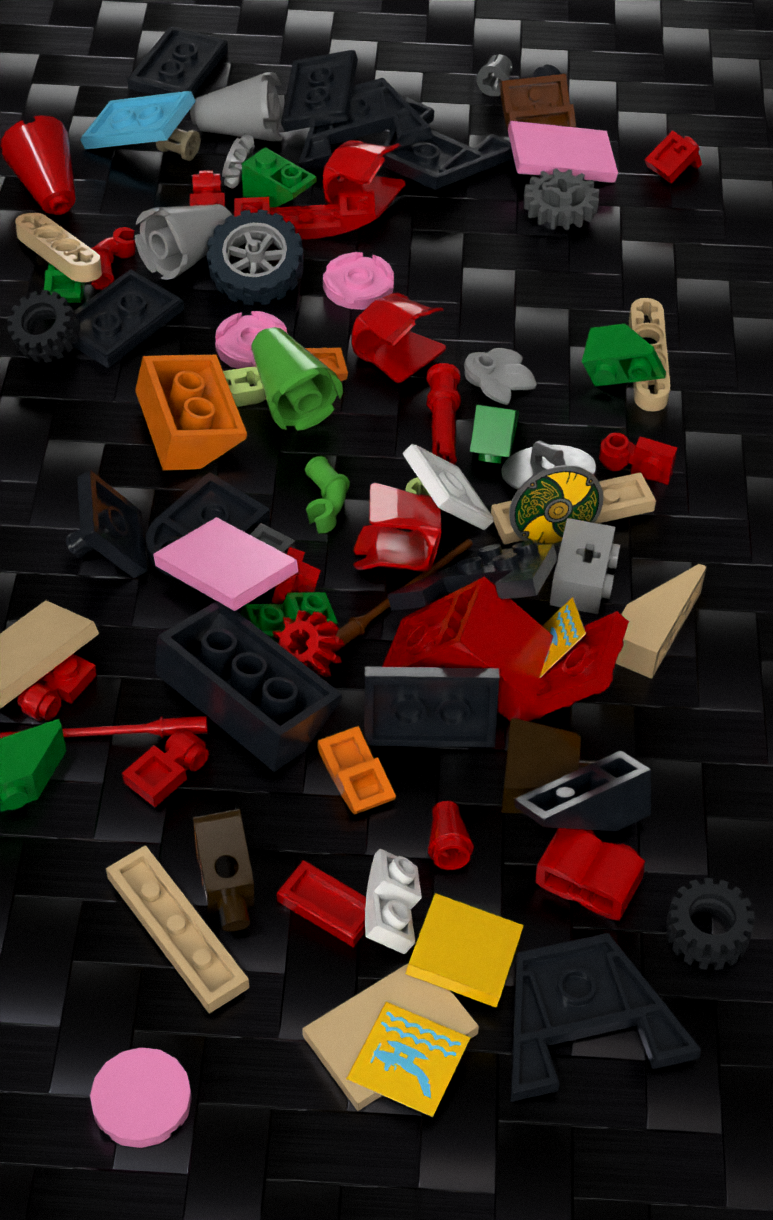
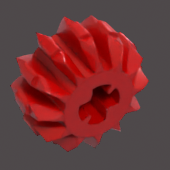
M298 610L295 621L290 617H283L286 627L283 632L280 630L272 631L274 637L279 640L278 644L317 675L320 673L324 677H331L330 663H342L341 658L335 654V651L345 646L343 640L336 636L339 632L338 626L332 621H327V617L322 613L315 611L310 615L305 610Z

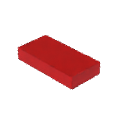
M305 860L301 862L277 892V902L352 947L357 944L365 933L366 897Z

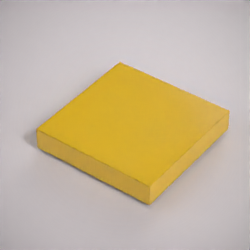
M435 893L405 974L496 1008L524 925Z

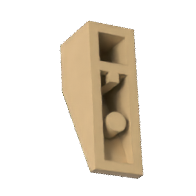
M698 564L626 605L621 615L629 623L623 639L624 646L618 654L615 664L651 679L653 678L701 594L706 566Z

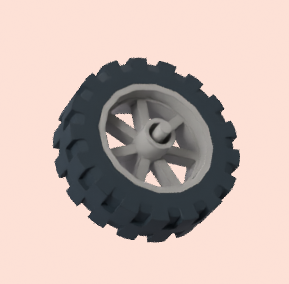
M250 210L241 211V215L236 217L231 215L225 219L223 225L218 224L213 230L214 236L208 240L207 260L212 281H215L216 288L222 294L224 292L227 293L228 298L232 301L237 302V300H241L246 305H254V302H261V305L270 304L272 299L277 298L280 300L284 298L289 289L292 291L297 286V278L302 277L304 255L301 236L299 233L296 234L295 226L290 221L286 223L283 220V216L277 213L271 215L268 214L267 210H258L257 213H250ZM246 243L245 249L238 248ZM271 244L278 248V250L266 251ZM231 255L243 258L234 264L229 262ZM271 260H280L275 267H273L270 263L267 262ZM248 267L250 274L243 273L241 270Z

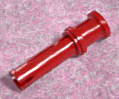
M439 363L433 365L427 371V382L431 386V391L427 395V406L432 411V453L448 461L449 456V462L455 465V412L461 403V396L457 391V385L460 382V371L452 364Z

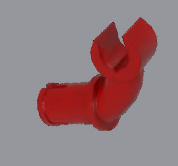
M127 227L118 228L113 232L112 237L105 238L91 248L100 255L102 270L101 277L91 281L94 288L103 290L114 282L115 279L111 266L114 254L120 258H130L135 255L136 243L133 240V229Z

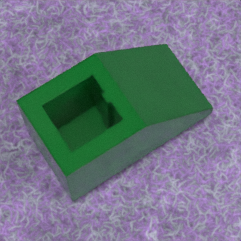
M266 147L241 163L243 197H270V208L278 207L294 199L317 182L315 175Z
M625 323L590 328L582 364L594 386L656 380L666 377V371L654 347Z

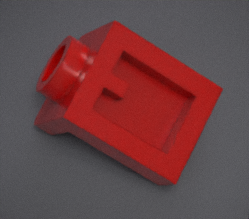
M673 130L645 159L648 168L671 184L689 165L696 169L702 165L698 144L689 136L683 138Z

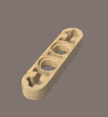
M26 213L16 218L17 238L67 277L77 282H90L101 277L100 255L46 215Z
M640 298L631 305L629 327L642 338L647 337L657 341V343L651 345L654 347L666 371L664 379L633 382L635 403L641 409L653 412L666 407L670 392L664 309L654 299ZM644 315L648 316L650 323H644ZM648 385H654V394H650Z

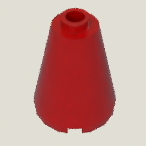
M34 116L35 121L24 124L23 120L9 128L1 139L3 158L46 213L64 214L70 210L76 201L68 132L63 123L54 117Z

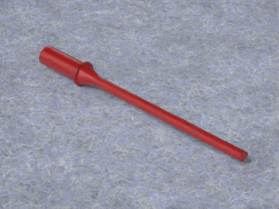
M161 716L160 719L147 724L68 728L62 730L64 737L150 733L164 738V736H171L178 730L184 732L191 731L194 734H207L208 721L207 716L163 718ZM17 731V732H0V738H3V737H6V736H9V735H12V734H15V733H18V732H21V731Z

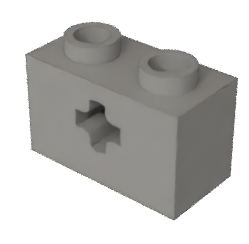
M567 518L552 581L550 605L562 607L573 597L578 611L599 613L601 599H610L614 575L607 574L608 567L616 569L621 545L613 543L614 526Z

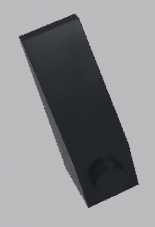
M619 751L515 798V807L543 827L618 831L651 815V769L623 751Z

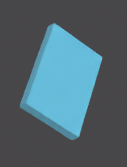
M191 91L109 101L80 140L85 150L166 141L196 102Z

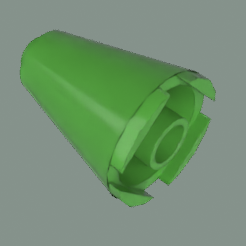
M272 327L260 331L252 342L251 350L272 418L281 429L287 430L286 426H295L297 431L319 424L334 411L335 408L332 403L337 395L341 399L343 394L342 382L335 372L281 328Z

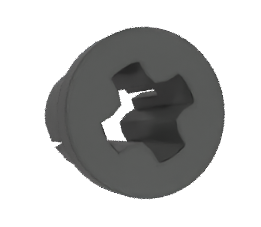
M501 54L498 56L493 55L487 64L480 69L477 75V85L484 94L499 96V83L510 80L509 76L513 66L507 56Z

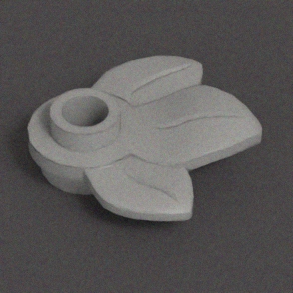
M494 348L488 353L474 352L469 354L464 362L466 379L471 384L481 387L482 392L487 397L505 405L509 404L511 390L535 389L537 385L532 372L521 364L523 360L522 355L511 349Z

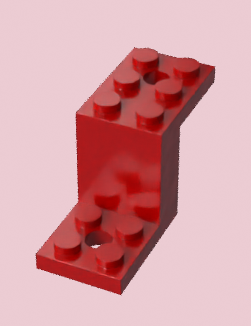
M484 576L402 618L382 667L442 668L444 666L445 668H499L497 711L509 721H511V718L531 721L533 719H540L545 714L562 707H569L576 701L593 694H600L609 687L613 680L612 673L618 654L624 646L623 639L629 621L616 611L583 626L586 634L540 678L553 635L513 600L498 597L496 586Z

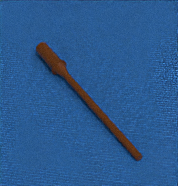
M467 539L434 563L429 572H422L405 586L436 573L470 548L473 542ZM387 598L366 615L357 618L351 617L349 622L339 629L336 636L341 638L345 645L358 635L362 636L370 621L390 607L389 599Z

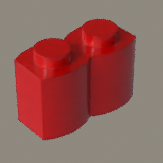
M558 828L537 865L536 883L545 890L564 899L578 901L596 914L620 921L643 878L645 860L630 846L602 842L591 830Z

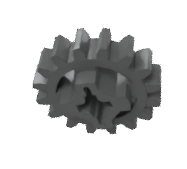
M554 169L553 174L549 175L542 171L540 172V179L532 176L530 184L525 185L523 207L528 210L529 218L538 217L539 225L549 222L551 229L563 226L565 230H569L570 224L574 223L580 228L583 226V220L591 222L593 214L598 212L599 189L594 188L593 180L584 181L585 175L582 173L573 176L572 170L568 169L565 173Z

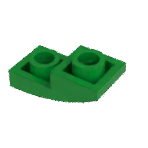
M325 592L287 593L283 604H246L240 613L277 643H279V640L274 637L272 631L280 630L283 632L286 628L283 617H290L295 621L298 610H305L310 615L314 611L320 612L327 617V621L338 624Z

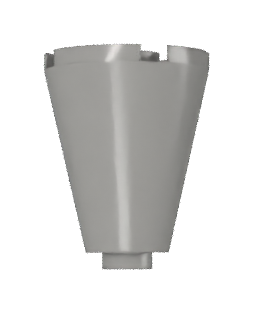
M266 72L197 97L195 104L190 108L192 123L197 125L199 130L203 132L238 137L246 133L253 136V139L273 142L281 141L283 138L279 133L284 132L281 120L285 99L284 95H277L275 86L281 85L276 73Z
M220 204L156 207L143 211L136 221V225L140 224V234L135 235V243L139 255L152 273L158 271L163 275L161 279L168 280L179 277L207 255V244L209 238L214 236L213 230L218 224L223 225L225 219L232 214Z

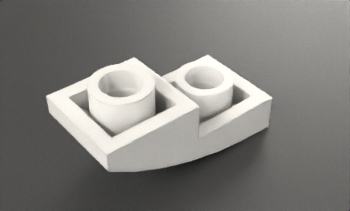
M381 848L374 855L368 880L365 905L366 937L405 954L415 944L411 909L422 898L418 867L407 858L395 856Z

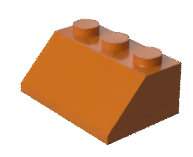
M217 355L143 356L135 391L163 471L201 469L246 439V429Z

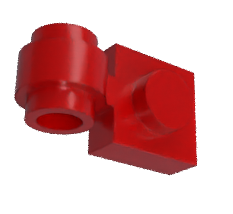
M199 170V174H193V194H190V206L220 204L225 207V195L221 193L220 173L214 174L213 170Z
M611 433L601 442L599 459L603 466L610 471H620L630 463L632 464L631 474L641 472L646 479L668 485L673 475L677 447L641 436L637 444L634 445L632 442H629V439L624 434Z
M72 654L18 696L17 703L22 707L24 714L37 721L44 719L50 721L57 715L61 707V699L72 704L97 676L96 666Z
M178 730L173 733L166 742V753L162 752L155 745L152 746L122 772L124 783L152 806L156 807L187 780L185 770L197 771L208 759L209 751L206 749L205 742L191 731L184 732Z

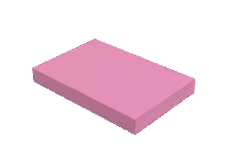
M510 121L508 134L517 173L540 176L542 171L551 175L554 169L565 173L569 169L572 170L573 176L581 173L584 174V180L615 183L618 170L607 131Z
M217 517L153 554L155 566L234 611L299 572L296 559Z

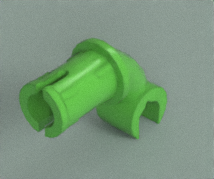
M317 456L308 462L305 472L321 489V495L324 498L312 501L306 508L309 523L315 522L319 534L327 533L335 528L336 516L345 503L350 481L345 475L338 474L325 457Z

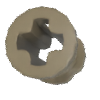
M176 128L168 140L157 141L156 147L163 152L170 150L181 154L182 159L191 161L198 153L201 138L197 131L190 130L187 132Z

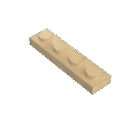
M641 472L599 481L603 490L604 500L602 510L595 523H603L654 511L656 500ZM512 501L494 504L491 508L494 524L504 545L522 541L510 524L509 509Z
M146 845L106 868L109 881L209 1014L249 989L248 977Z

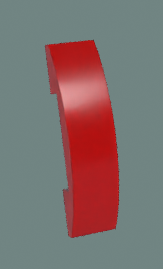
M374 191L339 193L340 204L270 208V197L234 198V216L241 215L240 212L250 210V213H257L258 210H267L268 214L274 215V213L283 216V220L286 223L290 221L295 226L296 234H300L301 239H317L343 234L376 219Z

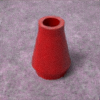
M442 801L437 803L432 810L433 821L428 854L439 868L455 870L462 868L469 862L474 846L461 818L459 806L452 801Z

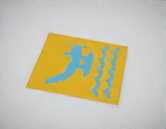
M573 597L543 625L553 635V639L540 678L586 634Z
M385 1002L346 1079L433 1117L471 1037Z

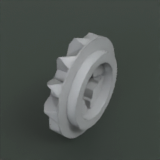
M244 133L240 139L236 138L232 144L222 171V177L225 178V186L233 189L241 183V163L253 155L252 152L255 147L253 136Z

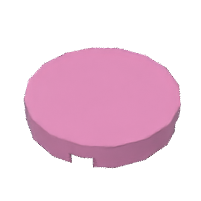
M360 252L340 255L329 262L326 266V272L323 274V289L327 297L335 304L348 309H366L375 300L393 293L394 272L390 264L373 254L372 258L363 257V253Z
M251 311V315L242 316V312L234 314L222 321L216 330V351L220 359L230 367L236 369L256 367L251 350L253 340L260 331L267 328L277 327L287 333L284 322L274 315L261 311Z
M143 1047L123 1051L107 1061L95 1076L90 1094L94 1119L99 1128L116 1143L136 1148L161 1144L170 1138L171 1133L179 1125L182 1126L187 1119L192 1101L187 1072L178 1060L162 1050Z

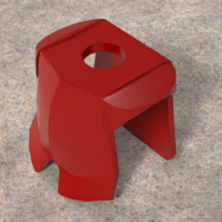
M349 140L335 149L323 171V189L326 203L340 204L339 193L374 191L376 219L379 218L403 189L405 181L403 179L375 175L385 161L382 156L401 147V145L397 143L391 146H382Z
M391 293L377 299L354 322L352 331L353 351L364 361L376 365L396 383L403 382L446 350L444 344L411 332V328L416 325L415 321L417 319L444 310L443 308H430L409 300L408 296L400 293Z
M378 483L371 484L369 496V523L371 525L363 526L354 547L355 555L367 556L353 564L357 570L379 566L429 572L433 566L441 538L440 508H438L431 496L418 495ZM395 528L410 529V530H413V531L405 532V531L398 530V529H395Z

